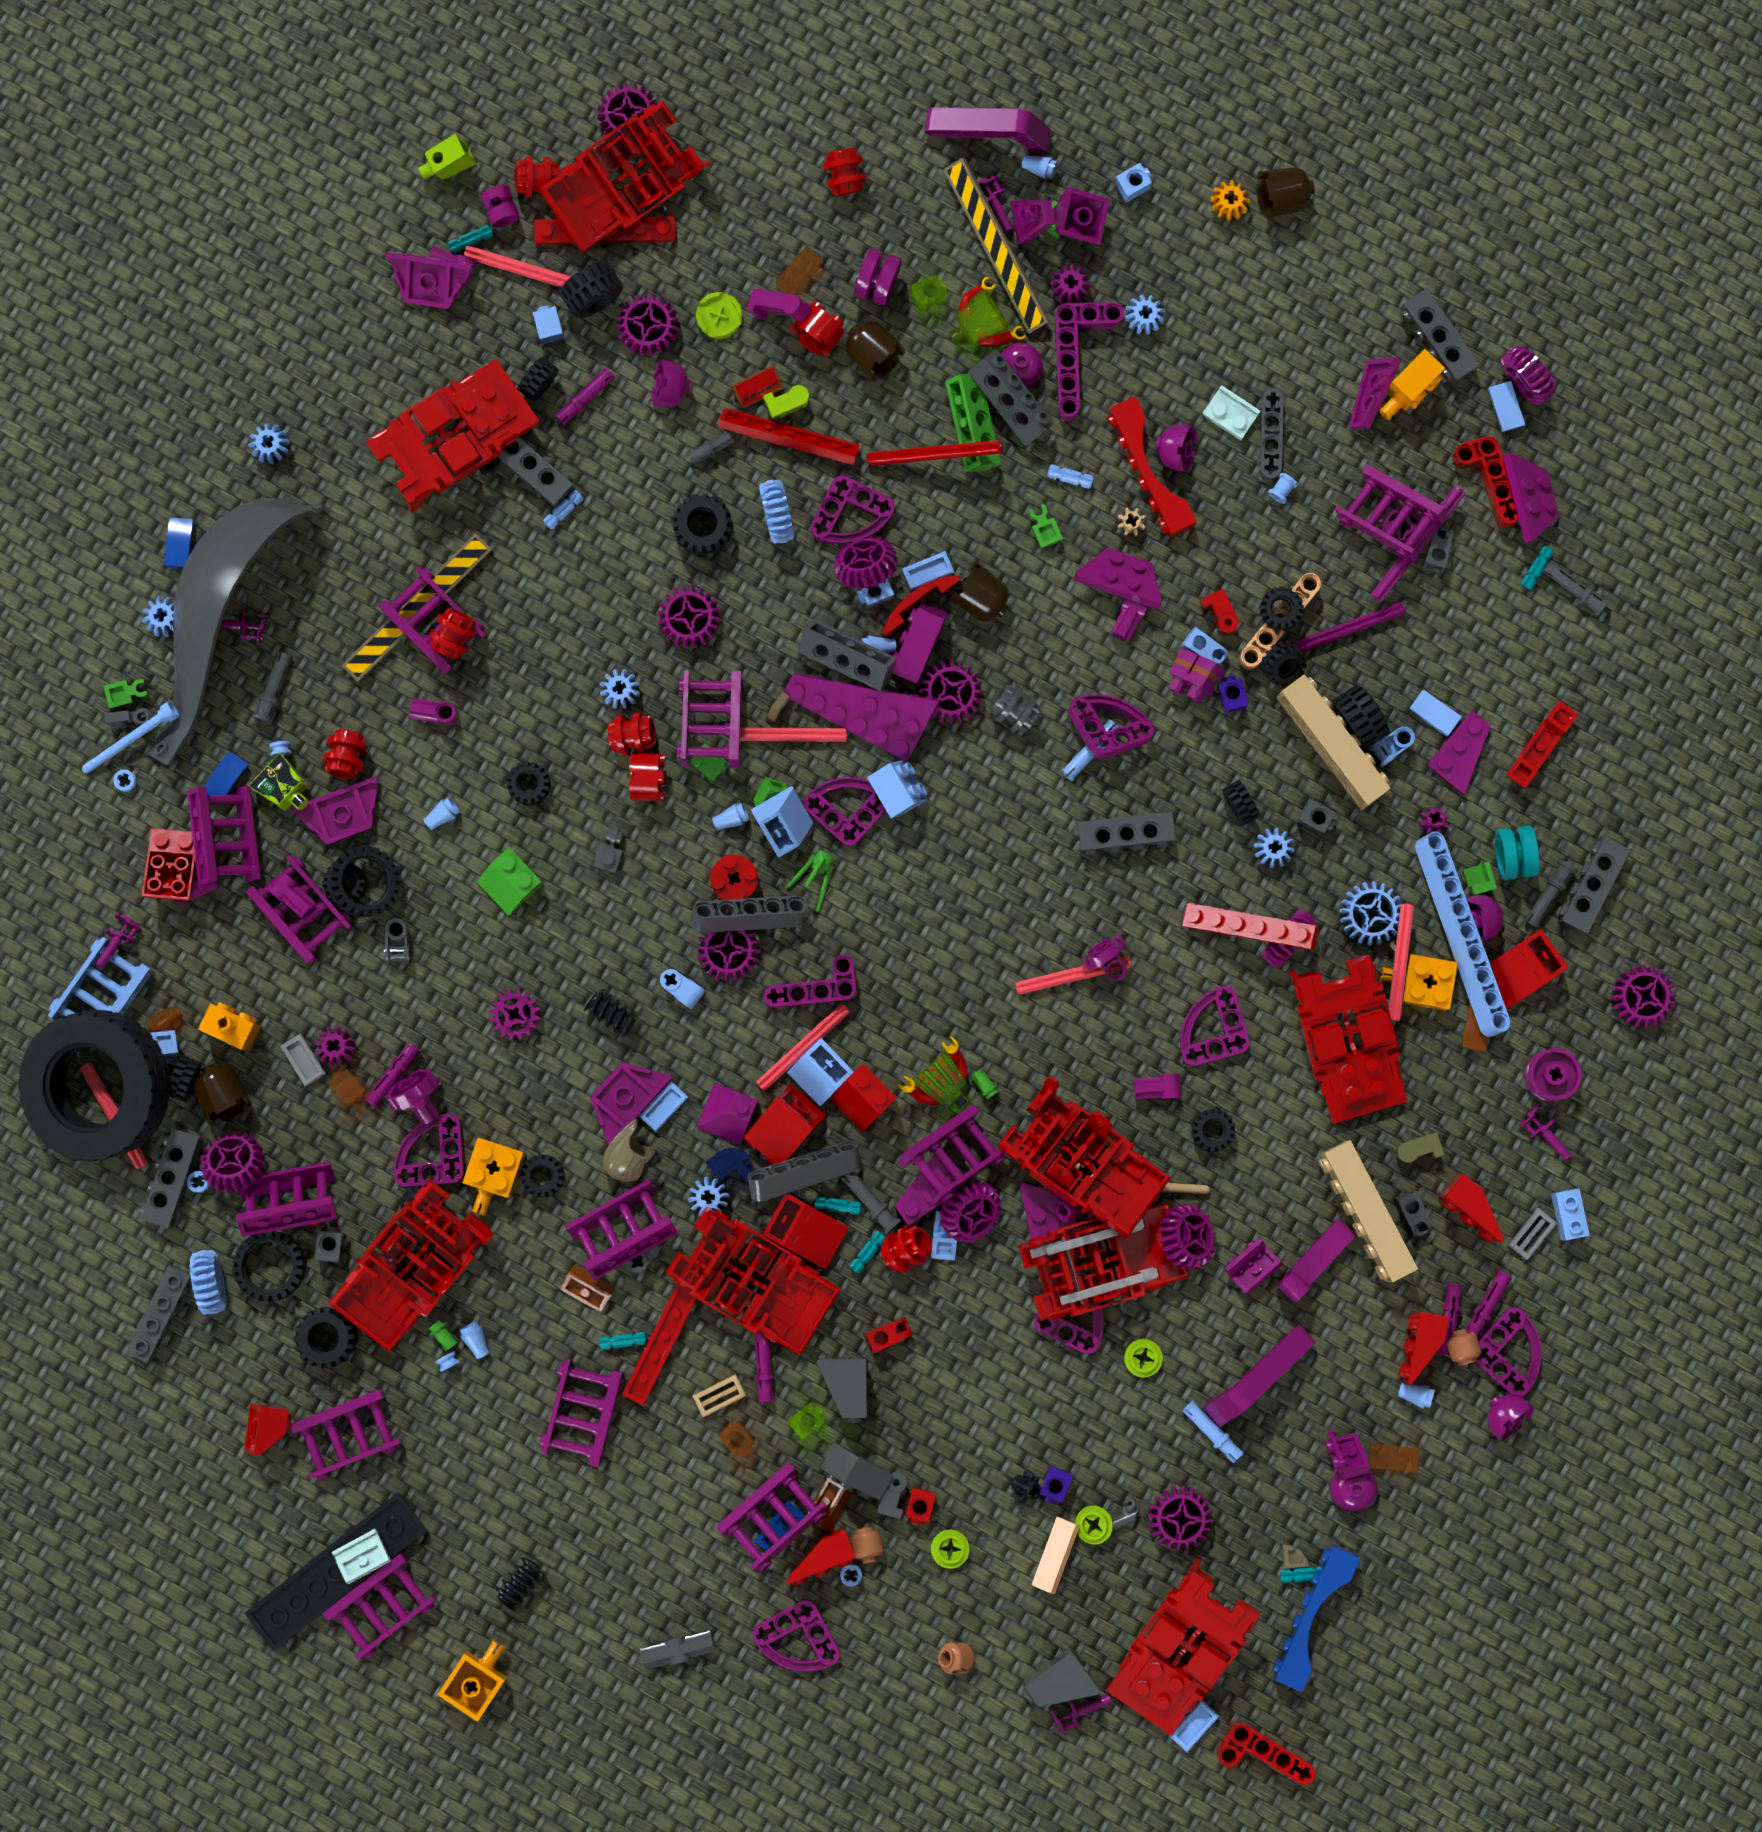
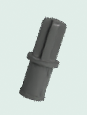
M725 431L710 441L705 440V444L687 454L696 466L712 455L715 457L717 452L733 444L734 441L730 433Z

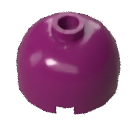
M1015 343L1009 345L1001 352V355L1020 377V380L1027 389L1033 388L1039 382L1043 374V360L1040 353L1033 346L1027 343Z
M660 360L656 366L653 378L656 380L655 388L652 387V404L663 408H671L681 403L685 394H690L691 381H688L685 369L678 363Z
M1175 424L1167 428L1161 437H1158L1156 451H1159V457L1166 467L1182 472L1190 469L1196 450H1192L1193 442L1197 443V430L1195 426Z
M1487 895L1466 897L1481 941L1484 942L1492 939L1501 930L1504 916L1503 909L1493 898Z
M1507 1394L1501 1398L1498 1395L1489 1403L1491 1409L1487 1414V1424L1499 1441L1502 1439L1504 1441L1522 1427L1521 1423L1525 1418L1527 1420L1531 1418L1535 1408L1522 1396Z
M1335 1471L1330 1479V1496L1334 1503L1343 1510L1350 1512L1363 1511L1370 1507L1376 1499L1378 1486L1372 1472L1343 1480L1340 1471Z

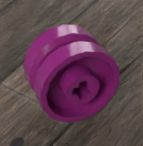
M871 247L859 270L854 297L866 300L870 297L873 288H875L873 303L885 308L894 289L902 258L890 255L886 258L883 267H881L883 253Z
M1552 1048L1540 1051L1532 1056L1525 1066L1524 1080L1526 1087L1533 1096L1542 1101L1553 1102L1567 1099L1576 1092L1581 1084L1582 1071L1580 1063L1573 1054L1564 1049ZM1550 1071H1553L1555 1073V1078L1553 1080L1552 1075L1549 1074Z

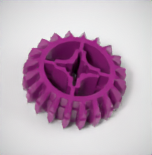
M626 82L623 84V89L615 85L614 93L611 90H607L609 98L601 97V102L604 105H598L597 107L598 111L601 112L597 115V119L602 121L599 126L600 129H605L604 135H607L616 128L611 121L616 120V123H623L628 120L626 117L627 106H629L631 116L637 114L640 117L647 108L653 104L657 105L658 101L656 99L652 100L653 93H646L644 86L637 90L636 83H633L632 88H628ZM631 99L640 101L646 108L633 105ZM623 100L621 107L611 111L616 103ZM618 130L617 132L614 133V134H616V133L622 134L621 130Z
M642 293V300H638V297L634 295V303L632 304L627 300L625 305L628 309L620 308L619 311L623 316H617L616 318L617 322L621 323L616 326V330L622 332L619 334V339L625 340V348L632 345V353L640 349V356H644L646 350H649L650 356H654L653 350L657 349L659 354H662L661 346L669 349L671 346L668 340L676 341V337L672 333H679V328L674 326L679 324V318L674 317L677 311L676 309H671V302L663 305V296L659 297L656 301L654 293L650 295V299H647L646 293ZM646 308L642 316H634L632 318L637 311ZM654 309L660 311L665 316L667 324H663L654 318ZM650 316L652 327L650 326V328L647 329V331L645 332L643 323L646 324V321H649ZM629 325L641 331V340L636 339L630 333ZM664 332L656 340L650 341V337L653 334Z
M1515 346L1502 357L1501 366L1508 380L1512 382V385L1522 394L1523 398H1527L1529 402L1541 405L1547 402L1556 392V384L1550 375V371L1546 369L1540 359L1530 352L1529 349L1523 346Z
M870 536L868 539L862 537L858 541L854 539V542L851 544L846 543V548L839 549V554L835 555L836 560L834 561L837 579H839L844 587H849L850 590L857 588L858 591H861L863 588L869 591L870 587L875 586L878 588V584H885L886 579L892 578V573L896 572V566L898 565L895 549L888 540H882L881 537L875 539L873 536Z
M684 585L681 586L682 593L678 594L675 588L672 589L673 598L668 594L665 595V599L669 603L660 602L659 604L661 608L665 609V611L657 612L659 617H664V619L657 621L658 625H666L661 629V633L666 634L670 632L666 639L670 642L676 638L674 645L677 647L681 641H684V649L688 648L689 642H692L693 648H697L696 641L698 640L701 641L702 645H706L705 636L711 640L714 638L709 631L718 632L719 630L713 623L721 622V618L714 616L721 613L720 608H713L717 605V600L709 601L712 596L710 592L702 596L704 592L702 587L695 593L694 585L690 586V592H686ZM689 599L701 602L707 610L692 608ZM682 601V611L670 617L673 607ZM687 606L691 615H695V618L692 617V627H690L687 619L683 618V616H686ZM704 617H708L705 627L696 633V623L704 620ZM671 624L685 625L688 628L689 635L677 632Z
M950 660L949 668H946L944 661L940 663L941 670L935 665L932 666L935 674L925 673V676L930 681H921V685L927 687V689L919 690V694L927 695L924 698L932 699L931 690L937 680L941 683L943 692L936 698L940 699L931 718L934 719L940 714L939 722L943 723L945 717H949L948 723L950 725L953 724V717H957L958 723H962L961 715H964L969 720L971 715L968 710L976 713L978 709L973 704L981 705L982 700L976 698V696L983 695L982 690H976V688L982 686V682H974L978 674L974 673L970 676L969 673L972 670L970 666L963 671V662H960L958 668H955L953 660ZM944 675H958L964 680L953 683L947 677L945 678ZM969 685L971 698L964 705L960 693ZM946 687L950 688L951 690L958 688V690L955 693L956 698L952 695L945 696V694H947ZM951 702L958 710H945L939 707V705Z
M1303 909L1297 910L1288 920L1316 925L1317 922L1312 918L1311 914L1306 913ZM1269 943L1262 951V957L1270 965L1279 968L1297 950V947Z
M748 930L726 931L724 942L714 946L710 945V943L721 932H704L708 937L706 939L703 937L698 938L700 942L704 943V946L696 947L697 951H704V954L697 956L698 960L706 959V962L701 965L702 969L710 966L711 968L707 974L711 976L716 971L715 979L718 981L723 974L725 975V982H729V975H733V979L736 982L738 981L737 974L740 972L746 978L747 974L744 969L748 968L749 971L753 972L754 968L750 965V962H759L757 958L753 957V954H761V950L753 949V946L759 945L760 941H751L756 936V932L753 931L747 934ZM733 932L739 933L746 939L748 948L734 944ZM730 938L731 947H735L736 950L740 951L731 952L727 962L726 953L716 949L726 948ZM709 953L723 956L724 969L719 968L711 961ZM747 955V958L740 966L731 969L734 957Z
M1644 964L1639 965V972L1635 966L1630 967V973L1626 970L1622 972L1624 979L1616 978V982L1621 986L1612 987V990L1618 992V995L1611 996V1000H1618L1619 1003L1615 1004L1613 1009L1621 1008L1622 1011L1618 1013V1017L1621 1018L1627 1015L1625 1019L1626 1024H1629L1634 1019V1028H1638L1640 1023H1642L1643 1029H1647L1649 1022L1652 1027L1658 1026L1657 1019L1663 1023L1666 1021L1663 1014L1668 1016L1672 1014V1011L1667 1007L1676 1006V1003L1670 1001V998L1677 997V994L1670 993L1669 991L1675 985L1666 984L1670 979L1669 975L1661 978L1663 974L1662 969H1659L1654 974L1655 968L1653 965L1648 967L1647 972ZM1638 977L1650 979L1649 983L1645 984L1643 988L1631 984ZM1657 986L1661 991V1003L1654 994ZM1627 990L1628 993L1633 997V1004L1631 1006L1632 1009L1629 1007L1626 1000ZM1647 990L1646 998L1648 1000L1642 1001L1641 1003L1642 996L1640 995V993H1643ZM1645 1005L1657 1009L1650 1016L1637 1014Z
M237 1131L233 1136L228 1132L224 1138L217 1136L218 1141H210V1148H204L205 1155L200 1156L202 1163L200 1164V1170L203 1173L204 1180L208 1182L211 1188H216L219 1193L225 1190L226 1193L230 1194L232 1189H234L239 1194V1190L242 1187L248 1190V1184H256L255 1177H262L261 1170L265 1169V1155L262 1152L261 1145L257 1143L254 1137L250 1138L246 1133L241 1136Z
M968 1180L966 1185L962 1184L959 1189L953 1191L955 1195L950 1200L941 1204L944 1210L939 1213L942 1218L940 1222L945 1232L954 1240L965 1244L968 1241L974 1243L976 1238L982 1240L984 1234L990 1235L989 1230L992 1227H996L995 1221L1000 1220L998 1213L1002 1211L1000 1206L1002 1201L998 1197L999 1195L996 1190L987 1183H982L978 1180L974 1182Z
M1184 1204L1173 1207L1164 1214V1219L1160 1222L1163 1228L1158 1230V1232L1162 1234V1238L1158 1241L1163 1242L1164 1246L1161 1250L1167 1252L1166 1259H1172V1265H1178L1179 1269L1192 1270L1202 1267L1212 1259L1211 1255L1216 1252L1213 1247L1217 1244L1214 1240V1236L1217 1233L1213 1232L1212 1229L1214 1224L1209 1223L1210 1216L1204 1215V1209H1198L1196 1205Z
M1183 1485L1180 1487V1493H1177L1176 1487L1172 1486L1171 1495L1164 1489L1162 1491L1165 1496L1163 1500L1159 1496L1155 1497L1160 1504L1158 1506L1155 1504L1150 1505V1508L1156 1510V1514L1148 1513L1149 1518L1155 1519V1522L1148 1524L1149 1527H1157V1530L1153 1531L1152 1535L1154 1537L1162 1535L1158 1540L1160 1544H1163L1167 1539V1549H1171L1173 1543H1175V1548L1178 1552L1181 1550V1544H1184L1186 1551L1190 1550V1542L1196 1548L1199 1547L1196 1539L1199 1537L1202 1541H1205L1206 1537L1202 1535V1532L1211 1533V1529L1205 1527V1524H1213V1519L1206 1518V1515L1213 1513L1212 1509L1204 1510V1507L1209 1505V1501L1205 1500L1200 1503L1199 1501L1202 1499L1203 1494L1198 1493L1196 1497H1193L1195 1493L1194 1488H1190L1188 1494H1186V1487ZM1178 1499L1175 1511L1172 1513H1162L1168 1503ZM1186 1499L1192 1501L1197 1506L1200 1516L1187 1513ZM1182 1511L1183 1515L1188 1519L1179 1526L1177 1520L1169 1517H1175L1176 1514L1178 1515ZM1161 1520L1174 1523L1175 1537L1168 1535L1164 1531ZM1189 1524H1199L1193 1534L1183 1538L1185 1528Z

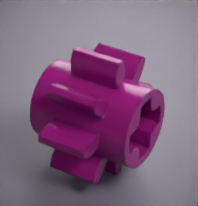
M1429 806L1427 814L1421 813L1420 818L1424 821L1421 822L1419 828H1424L1427 831L1426 835L1431 832L1441 833L1440 828L1442 830L1448 828L1449 825L1444 823V821L1448 819L1449 815L1443 814L1441 811L1442 807L1433 810ZM1432 818L1437 820L1436 824L1431 823Z

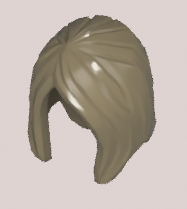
M637 1119L631 1121L615 1136L603 1156V1170L611 1178L621 1182L638 1180L644 1166L652 1158L657 1147L656 1143H653L650 1147L639 1144L634 1136V1130L639 1122Z

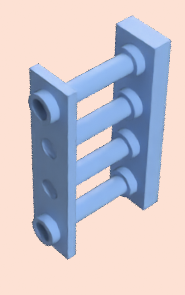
M102 937L101 940L97 939L90 948L92 953L60 999L56 998L50 1005L49 1010L51 1012L48 1016L56 1020L60 1015L75 1014L66 1007L74 995L97 1011L108 1010L124 1015L154 970L145 964L135 967L114 953L109 961L127 972L131 978L126 986H120L94 968L96 962L110 943V940ZM87 976H90L116 994L117 1000L113 1006L105 1005L80 988Z

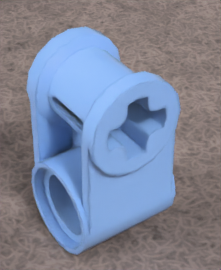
M1400 727L1368 749L1375 753L1381 762L1380 766L1384 767L1413 744L1415 734L1408 727ZM1398 733H1406L1409 737V742L1407 744L1399 743L1397 740Z
M674 969L665 970L660 976L662 987L691 1010L705 993L703 988ZM675 974L677 984L675 986L673 984L666 986L667 980L665 976Z

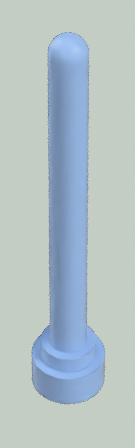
M167 701L160 706L157 715L84 764L82 771L90 773L163 721L172 722L179 717L178 710L170 701Z

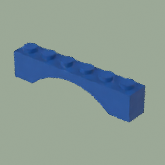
M1332 1543L1330 1548H1325L1320 1561L1323 1564L1320 1571L1315 1570L1312 1576L1311 1583L1313 1587L1310 1593H1305L1301 1605L1304 1606L1300 1615L1296 1614L1291 1626L1294 1628L1291 1637H1286L1282 1646V1650H1284L1281 1659L1277 1658L1272 1672L1275 1673L1274 1678L1276 1681L1303 1692L1312 1671L1308 1654V1638L1313 1618L1320 1605L1331 1593L1351 1581L1360 1561L1358 1554Z

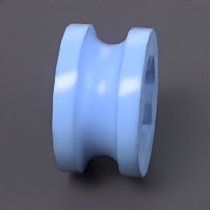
M277 741L269 745L270 749L273 750L270 753L271 757L275 758L279 753L284 757L292 755V750H289L291 742Z
M120 770L114 775V785L119 790L129 792L136 787V776L129 770ZM129 775L130 784H125V787H121L122 782L119 781L120 778Z
M201 1171L192 1172L187 1178L188 1188L193 1192L201 1193L209 1188V1184L205 1180H202L205 1182L203 1187L198 1186L195 1188L193 1186L195 1184L193 1178L202 1176L203 1173Z
M454 1351L435 1361L436 1364L441 1366L440 1372L460 1362L459 1359H455Z
M851 1564L842 1568L840 1577L845 1585L849 1587L856 1586L861 1581L862 1572L857 1565ZM847 1569L857 1571L858 1575H855L857 1577L855 1581L845 1579L844 1576H847V1573H845Z

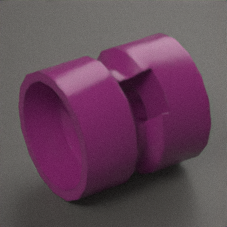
M498 185L489 188L480 195L485 209L489 210L487 215L493 228L510 225L520 218L515 203H511L513 196L508 185Z

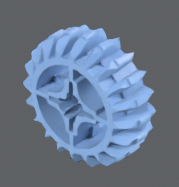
M769 480L761 483L759 490L771 541L776 544L793 540L794 531L783 483L780 480Z
M1373 881L1369 889L1368 884L1363 882L1362 891L1356 885L1353 887L1356 895L1352 892H1347L1346 896L1350 901L1342 900L1341 902L1347 909H1340L1339 913L1346 914L1347 917L1341 918L1340 923L1348 922L1349 925L1343 930L1345 932L1350 929L1354 931L1350 934L1351 939L1358 934L1359 944L1364 941V938H1367L1366 943L1368 946L1372 945L1373 939H1375L1377 945H1380L1382 943L1381 936L1388 942L1390 940L1388 932L1393 936L1397 934L1393 926L1398 928L1399 921H1396V918L1399 919L1400 913H1397V910L1401 909L1402 904L1395 905V902L1400 897L1395 896L1391 898L1390 895L1394 890L1391 888L1385 893L1386 885L1383 883L1377 889V883ZM1364 895H1375L1370 905H1359L1356 901ZM1381 899L1387 903L1390 917L1382 912L1380 908ZM1374 907L1378 917L1375 916L1369 921V914H1366V911ZM1353 910L1363 918L1362 929L1354 920ZM1374 922L1388 924L1383 931L1376 933L1368 932Z
M201 1250L193 1253L190 1258L189 1267L192 1290L198 1309L203 1315H212L224 1311L227 1297L224 1275L218 1255L213 1250Z

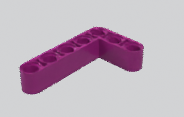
M929 108L924 132L934 137L1012 138L1029 152L1043 155L1048 153L1052 130L1032 112L1024 109Z
M1066 303L1060 305L1056 311L1058 416L1063 421L1070 422L1076 419L1080 409L1078 330L1113 329L1120 326L1124 310L1118 303ZM1115 311L1119 318L1111 320L1107 317V313ZM1067 312L1071 314L1072 319L1063 321L1060 318V314ZM1085 312H1092L1096 318L1089 321L1083 317V314ZM1064 335H1069L1073 342L1064 344L1060 338ZM1069 358L1074 364L1071 367H1065L1062 365L1061 360ZM1070 381L1073 383L1074 388L1072 390H1065L1062 387V383ZM1066 404H1071L1075 411L1069 414L1064 412L1062 407Z
M1298 1324L1236 1384L1214 1397L1203 1409L1219 1427L1242 1414L1292 1367L1316 1341L1301 1324Z

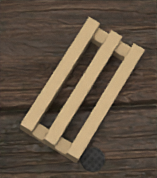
M735 1374L693 1395V1398L702 1416L705 1417L745 1397L746 1394ZM734 1381L735 1386L703 1402L700 1401V1397ZM738 1389V1395L705 1411L704 1406Z

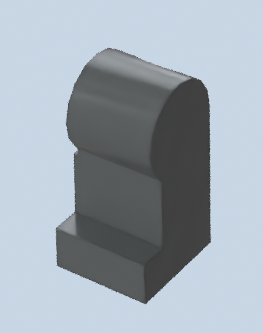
M1443 527L1438 529L1429 542L1422 570L1442 575L1449 558L1454 530Z
M1413 1189L1394 1198L1414 1239L1432 1232L1430 1221L1418 1191Z
M892 1472L893 1476L880 1499L877 1513L901 1519L903 1509L897 1508L900 1493L905 1489L907 1481L902 1473Z

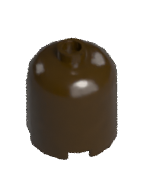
M1294 167L1260 171L1257 174V179H1261V187L1256 188L1259 209L1266 212L1264 213V218L1299 212L1309 205L1311 194H1314L1315 188L1313 181L1309 180L1304 170Z
M869 321L861 325L856 324L848 332L850 336L846 342V352L872 382L875 381V377L882 379L897 366L894 362L899 355L903 357L906 349L877 322Z
M977 562L971 569L972 571L969 576L963 579L949 600L977 620L988 622L996 616L1001 618L1009 608L1006 605L1009 599V590L1001 580Z
M207 1065L201 1069L202 1073L194 1081V1093L210 1125H214V1120L221 1118L222 1122L230 1120L244 1112L243 1106L247 1105V1107H250L252 1105L239 1077L233 1068L229 1066Z

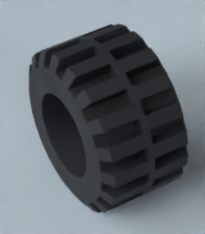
M601 261L593 263L571 276L561 287L559 295L574 318L580 319L589 317L610 305L620 295L624 286L609 262Z
M703 493L702 496L693 494V498L689 499L687 497L682 505L679 504L677 506V512H674L673 529L678 543L684 547L685 551L688 553L690 551L695 556L703 554V557H706L709 553L717 554V550L720 548L723 550L726 547V542H729L731 539L730 535L733 527L730 511L722 500L719 501L714 495L709 497L707 493ZM700 513L712 515L717 522L715 531L706 537L695 536L689 530L690 520Z
M1356 684L1332 700L1336 716L1340 715L1347 724L1345 729L1350 735L1354 734L1359 739L1361 748H1369L1390 733L1389 724L1383 712L1363 687Z
M317 1308L306 1313L298 1321L300 1323L295 1327L296 1336L293 1337V1342H296L295 1349L296 1352L300 1353L299 1357L302 1360H306L307 1364L317 1368H330L340 1365L349 1359L350 1354H353L354 1346L357 1344V1329L354 1328L352 1322L334 1308ZM322 1323L333 1325L339 1335L336 1348L329 1352L318 1350L313 1343V1332Z

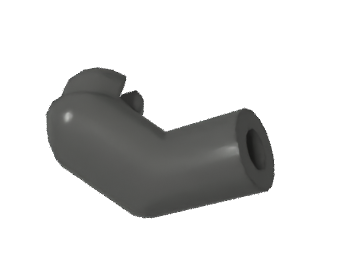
M1129 1498L1125 1500L1122 1514L1112 1519L1115 1531L1135 1522L1139 1511V1504L1135 1499Z

